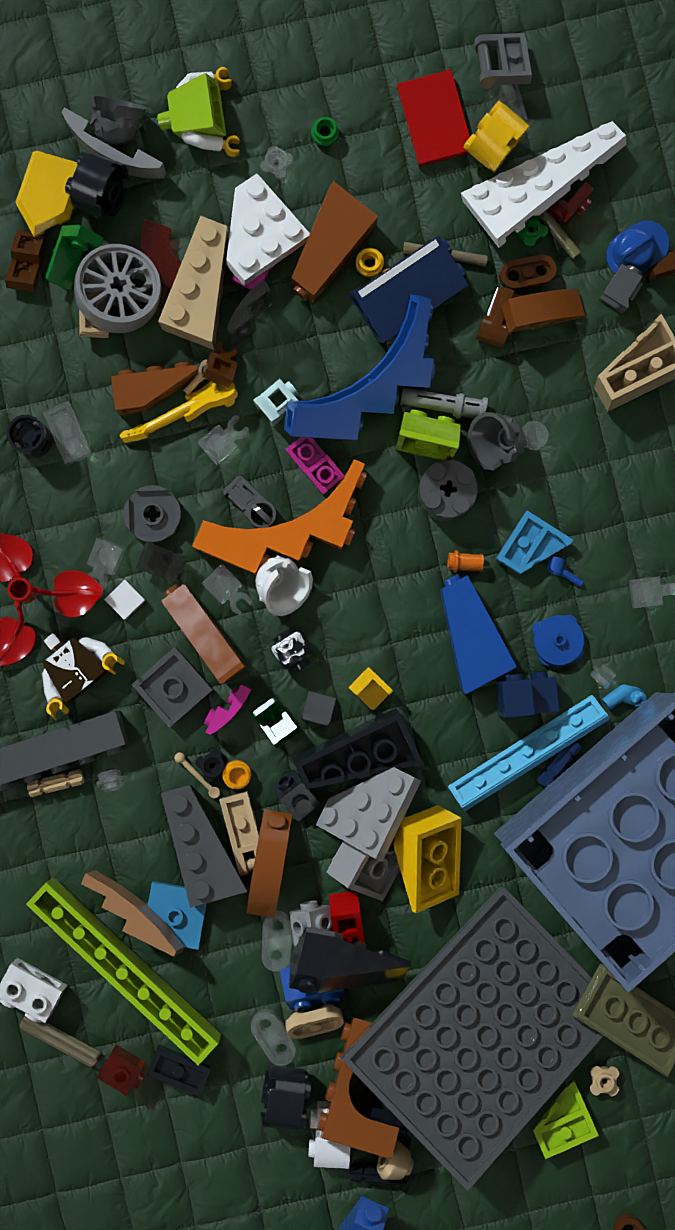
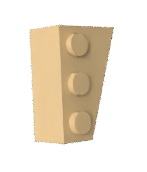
M662 314L598 375L594 389L607 412L675 379V336Z

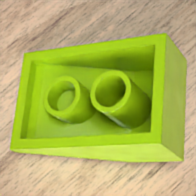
M411 410L410 413L404 412L395 450L442 461L452 460L459 447L460 424H455L454 419L445 416H438V419L427 417V413L419 410Z

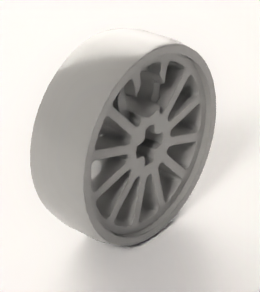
M108 244L92 250L81 261L75 275L74 295L81 313L92 325L111 333H128L143 327L155 314L161 296V281L155 265L144 253L127 245ZM117 262L125 264L122 272L118 271ZM105 263L112 264L113 273L107 268ZM97 268H99L103 275L98 274L92 270H96ZM88 278L100 284L85 285L83 283ZM139 279L144 282V285L141 288H136L131 280ZM102 292L92 300H88L86 293ZM133 299L141 301L147 305L143 309H140ZM107 300L108 303L104 312L95 308V306ZM127 303L135 314L125 316L123 305ZM112 306L119 308L120 317L109 315Z

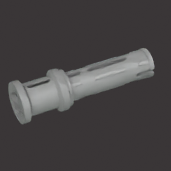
M403 387L400 405L453 413V417L456 419H460L461 416L475 419L478 415L486 412L488 398L483 397L481 400L465 397L464 393L450 396Z

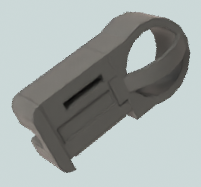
M237 476L224 489L225 497L229 494L228 497L244 511V516L254 527L267 528L273 526L277 517L274 506L266 501L242 476ZM258 505L268 506L272 511L273 518L271 519ZM253 510L267 522L266 525L255 523L252 517Z

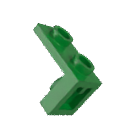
M82 225L62 226L45 277L46 280L65 290H71L83 252L88 251V249L101 247L103 237Z

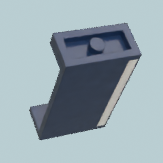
M439 235L430 238L426 244L364 286L356 288L348 294L378 343H384L399 333L406 317L410 295H422L431 299L434 309L468 286L465 280L467 274L459 263L456 264L450 255L452 253L451 246L446 239H441Z

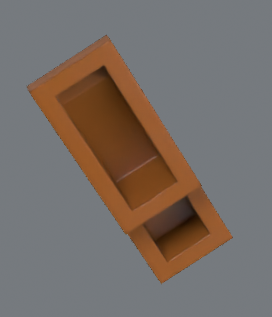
M578 289L554 290L508 299L501 306L509 333L529 328L534 330L585 317Z

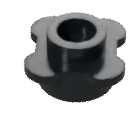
M216 748L211 749L210 754L198 757L195 762L196 766L201 768L206 782H213L215 777L222 774L224 767L228 764L223 761L221 751ZM210 763H215V767L211 768Z

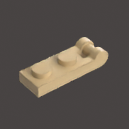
M246 791L219 799L240 877L248 875L249 871L253 870L255 858L246 860L244 853L254 850L256 856L259 831L249 793Z

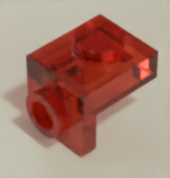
M585 182L568 203L560 198L548 208L550 214L555 219L563 220L568 224L577 212L582 215L590 206L592 200L589 198L594 188Z

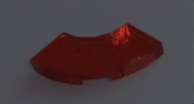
M144 218L140 234L141 251L155 265L161 284L171 290L182 263L171 251V229Z

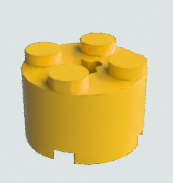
M498 101L491 111L487 112L477 125L478 130L470 136L463 148L486 168L495 173L506 160L509 153L520 142L530 126L504 103Z

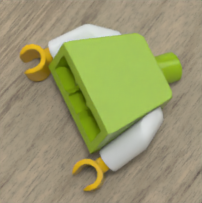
M220 67L216 74H213L211 71L187 74L177 85L176 89L168 93L169 110L159 113L157 116L160 128L163 131L172 128L174 134L192 146L213 151L225 149L228 156H238L240 150L231 149L229 144H240V139L235 135L228 137L227 140L222 139L223 136H226L220 90H228L231 87L232 80H223L221 78L228 77L229 70L225 67Z

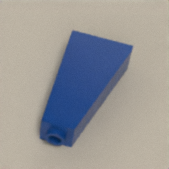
M459 574L443 582L446 587L440 590L460 689L463 694H467L517 666L468 575L460 578Z

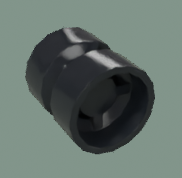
M20 415L15 417L7 428V439L10 445L27 457L39 458L44 456L52 446L50 430L34 416Z

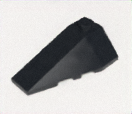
M306 927L290 958L289 988L299 990L302 993H321L402 981L411 967V961L383 950L372 952L366 949L365 943L360 941L354 944L343 940L342 934L334 931Z

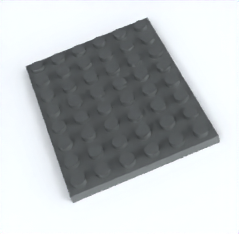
M500 886L340 1059L468 1191L603 1037V1035L572 1016L592 977L504 886Z

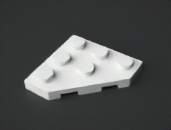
M258 174L237 186L234 193L226 266L244 286L304 245L310 234Z

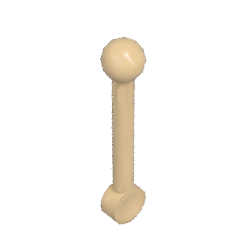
M179 752L175 755V761L182 764L209 791L208 793L211 798H217L220 795L219 788L206 782L203 776L186 760L185 754Z

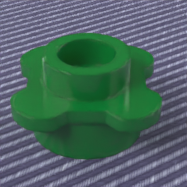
M538 215L531 216L525 221V227L518 233L515 232L519 234L520 239L528 247L534 246L540 237H546L548 234V227L541 224L538 220ZM530 227H532V228L534 229L533 232H530V231H529V228H530Z

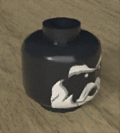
M291 627L273 638L275 643L272 645L271 650L283 669L289 670L294 667L297 672L311 663L308 658L313 654L314 649L302 630H293Z

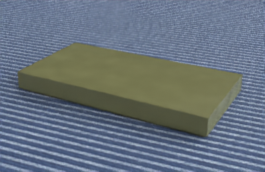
M600 964L572 1016L668 1077L675 1065V1012L636 986L628 993L610 971Z

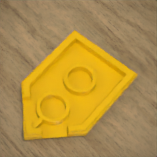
M39 151L32 153L15 203L34 238L45 233V230L57 224L61 225L71 219L74 207L71 204L70 195L65 192L67 180L73 177L77 168V162Z

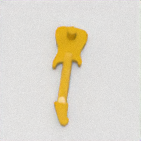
M210 381L200 390L189 395L186 394L185 398L188 402L145 424H140L130 430L123 431L120 434V438L124 443L145 439L149 434L183 416L189 422L213 407L221 405L230 407L235 403L234 399L238 395L233 382L228 389Z

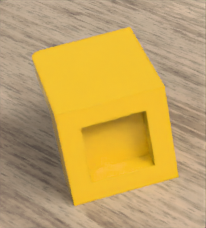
M369 667L348 687L371 710H375L393 692Z

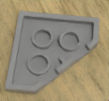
M393 767L329 798L316 825L369 856L383 861L421 780Z

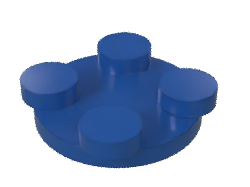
M555 615L543 621H538L532 626L534 647L538 654L539 662L542 665H565L583 656L584 635L574 616Z

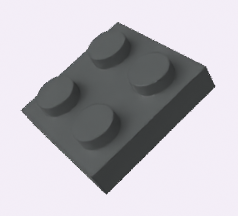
M176 647L132 684L169 728L213 691V688Z

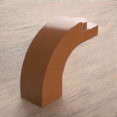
M264 809L252 873L247 914L275 918L292 814Z

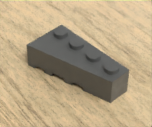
M186 785L162 792L161 795L190 908L247 892L243 880L192 786Z

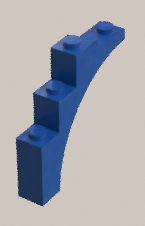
M410 295L406 317L394 343L383 359L367 375L353 385L326 397L309 401H287L284 430L295 437L358 440V433L363 428L361 412L394 414V407L399 401L398 385L430 388V382L435 375V364L433 363V358L424 354V350L427 349L429 344L427 328L428 321H431L433 315L431 299L422 295Z

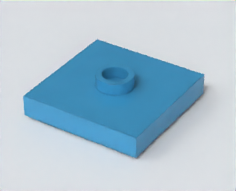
M153 881L148 906L168 925L184 947L198 950L207 903L190 908L185 886Z

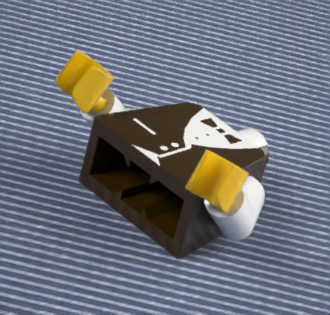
M57 632L48 636L43 643L52 655L43 662L45 669L42 673L44 693L48 702L46 707L47 713L54 720H57L56 712L59 709L68 714L69 709L62 703L63 701L65 704L72 703L108 672L116 674L113 670L114 664L119 662L124 665V660L115 655L105 643L88 637L81 639L74 637L65 643Z

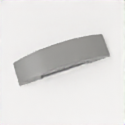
M64 107L62 114L71 132L89 153H95L125 165L128 169V174L132 176L151 179L165 177L166 171L162 162L139 149L133 159L93 137L94 131L90 126V122Z

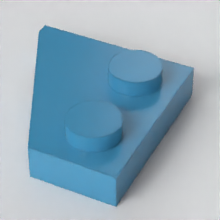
M526 511L497 555L496 560L514 572L521 574L571 544L573 539L529 511Z

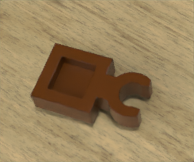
M219 341L207 359L202 377L229 389L238 364L233 361L237 354V349L233 347L231 352H226L222 349L223 342Z

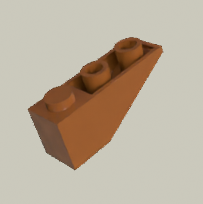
M181 362L175 364V368L163 369V366H151L146 368V372L135 373V370L119 371L118 375L111 376L116 412L119 415L150 411L190 383L199 373L197 365H192L190 362Z

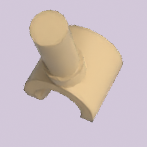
M207 359L201 362L199 373L183 390L187 395L200 382L206 379L202 376L204 373L203 366L206 365Z

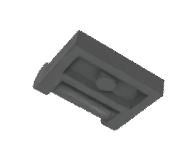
M525 33L483 34L475 38L474 47L479 55L481 68L479 76L481 88L489 90L496 85L531 83L532 72ZM490 49H497L500 70H492Z

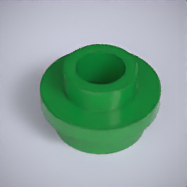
M321 117L312 125V138L318 145L330 146L339 137V126L332 118ZM327 129L330 131V134L322 136L320 132Z

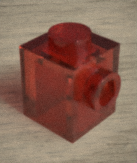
M116 1044L96 1078L127 1096L131 1087L137 1090L143 1080L145 1073L141 1070L145 1061Z

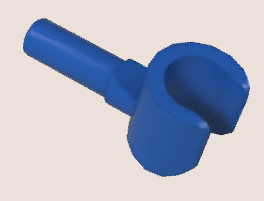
M559 557L549 558L547 565L549 573L567 578L579 587L583 584L581 579L564 569L566 560Z

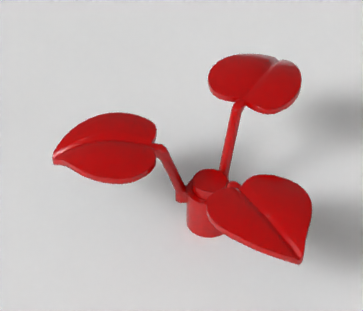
M0 533V581L4 583L9 582L7 592L12 599L16 600L14 606L17 609L19 620L17 622L11 617L0 618V666L12 665L21 661L30 654L35 646L36 633L34 629L23 625L22 604L32 602L37 594L55 596L54 606L56 610L66 617L76 618L89 612L103 595L102 587L94 578L77 570H67L56 575L54 578L55 591L36 588L32 582L22 578L20 573L27 571L32 565L33 550L31 546L18 536Z

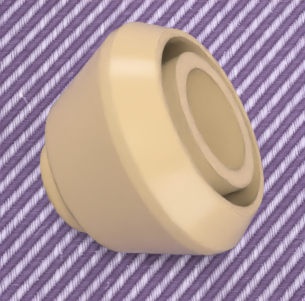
M397 1139L392 1159L383 1156L378 1158L377 1171L383 1180H401L405 1175L408 1176L414 1164L411 1152Z

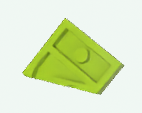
M574 1080L566 1085L533 1127V1132L545 1159L599 1136Z

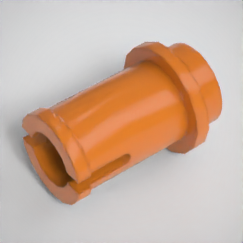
M454 550V553H448L447 569L453 570V573H457V570L483 571V554L458 553V550Z

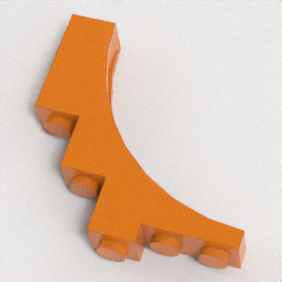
M354 459L344 479L331 495L313 510L292 521L267 528L240 529L224 527L203 520L192 547L257 575L260 567L270 559L271 556L267 554L268 550L287 558L289 557L299 563L302 557L307 559L313 543L309 541L310 537L342 550L344 544L350 545L356 531L351 528L353 521L345 518L344 515L345 513L351 514L357 500L352 498L356 487L362 488L368 473L363 472L365 464Z

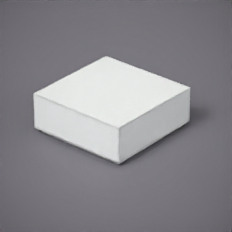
M124 580L104 599L124 620L129 618L146 601L127 580Z

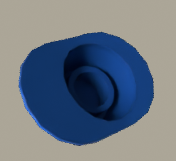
M638 222L612 240L607 249V263L614 273H616L621 264L626 267L627 265L634 266L643 273L661 261L667 254L669 236L666 230L656 222Z

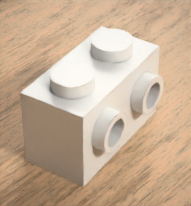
M17 958L11 963L0 983V1002L6 1007H16L24 1011L25 1016L34 1022L42 1021L46 1023L68 985Z

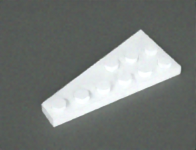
M613 121L603 124L597 129L578 136L559 147L550 149L540 156L527 160L521 165L461 192L463 203L499 248L506 243L505 237L513 231L518 233L525 227V221L531 216L542 214L569 192L572 183L577 179L584 180L589 175V170L593 166L605 163L626 146V135Z

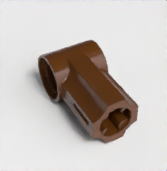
M497 287L488 313L484 315L476 340L501 349L503 348L509 332L501 306L508 299L520 297V295L511 289Z

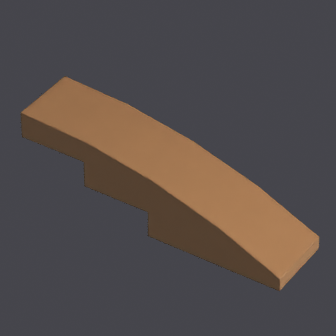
M96 870L85 873L81 884L106 896L102 908L127 920L122 930L123 932L173 957L183 951L184 945L142 900L119 883Z

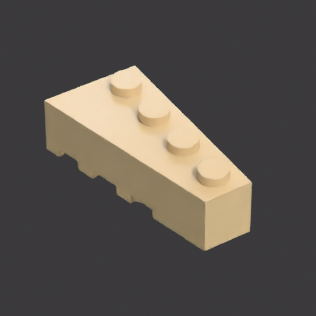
M200 216L158 321L163 331L212 350L216 346L219 310L229 243V232L226 225Z

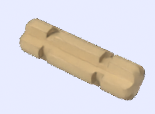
M78 769L70 771L69 774L62 773L42 778V781L40 779L33 780L27 783L28 793L31 797L43 794V792L50 793L66 789L70 785L72 787L82 785L84 783V775L82 770Z

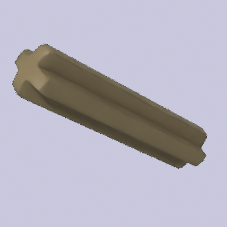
M24 1016L20 1023V1029L89 1067H93L100 1056V1052L47 1022H34Z

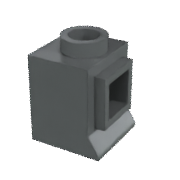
M621 264L599 300L623 314L643 285L640 282L642 278L641 271L634 266L627 265L626 267Z

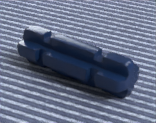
M575 741L562 751L556 753L545 767L547 771H542L537 778V782L544 788L548 787L556 777H559L573 760L571 757L573 755L576 756L581 750V745Z

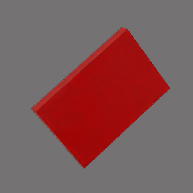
M451 70L397 84L399 99L418 167L470 154L463 148L470 136Z

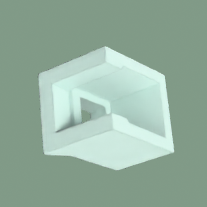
M279 379L253 401L257 409L262 410L268 417L269 423L274 427L284 418L287 401H298L296 397L299 393L289 381L284 384ZM280 390L287 400L276 407L270 398Z

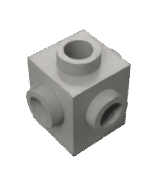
M306 901L300 903L301 908L289 911L294 946L297 945L306 927L333 931L330 905H318L317 901Z

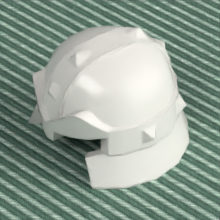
M276 556L275 558L268 559L260 567L256 575V589L259 600L264 602L267 610L276 616H284L294 612L305 602L312 589L313 577L311 571L302 567L298 569L297 565L289 557L285 559Z

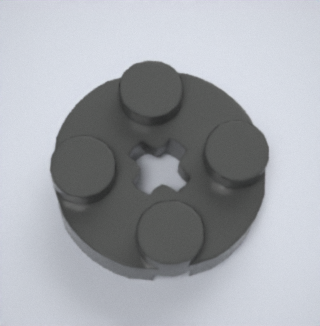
M156 485L144 486L136 490V493L125 503L123 512L124 522L131 533L147 543H160L174 536L182 519L181 506L175 496L165 488ZM150 507H155L156 511L161 513L155 522H151L150 518L145 517V513L150 512Z

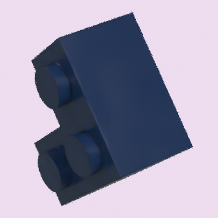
M548 671L530 673L531 678L523 679V674L502 675V681H495L498 716L515 717L535 715V713L559 712L556 677H548Z

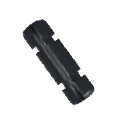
M353 1163L350 1166L349 1179L351 1182L361 1183L362 1180H366L368 1184L389 1186V1183H393V1186H405L406 1175L401 1180H383L375 1165L362 1167L363 1164Z

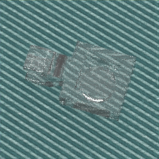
M659 576L629 580L632 609L663 605L662 596L675 595V583L660 585Z

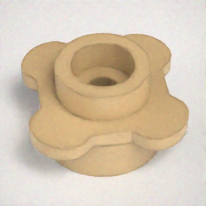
M605 1066L592 1067L590 1070L592 1081L590 1091L592 1094L597 1096L600 1093H608L610 1096H615L619 1091L616 1085L617 1077L619 1076L618 1069L614 1066L609 1068ZM604 1078L607 1079L606 1083H602Z

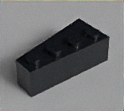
M396 708L293 757L294 765L306 789L344 782V780L358 777L359 779L369 777L372 774L382 773L393 767L400 770L401 768L424 765Z

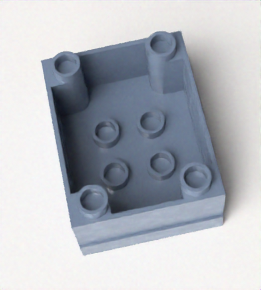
M655 692L494 833L500 840V845L628 993L675 952V692Z

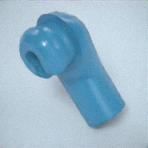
M622 684L601 700L609 710H612L621 702L639 707L647 700V696L639 687Z

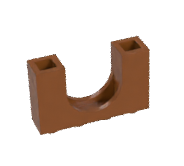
M352 1018L350 1024L345 1022L341 1035V1040L345 1041L343 1052H337L333 1070L337 1071L334 1083L329 1082L325 1100L329 1101L327 1113L321 1112L317 1130L321 1131L320 1138L392 1159L399 1128L362 1116L354 1108L350 1100L349 1082L353 1071L340 1057L372 1024L371 1022Z

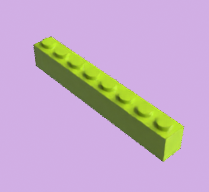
M54 877L47 881L26 903L32 911L198 1066L218 1045L221 1033Z

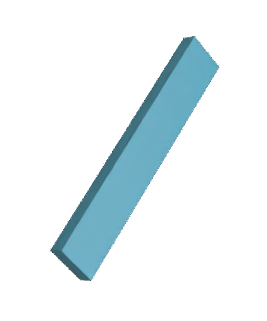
M591 695L453 782L448 788L465 812L607 722L609 716L594 696Z

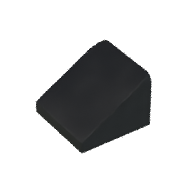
M308 691L301 719L329 726L336 698Z

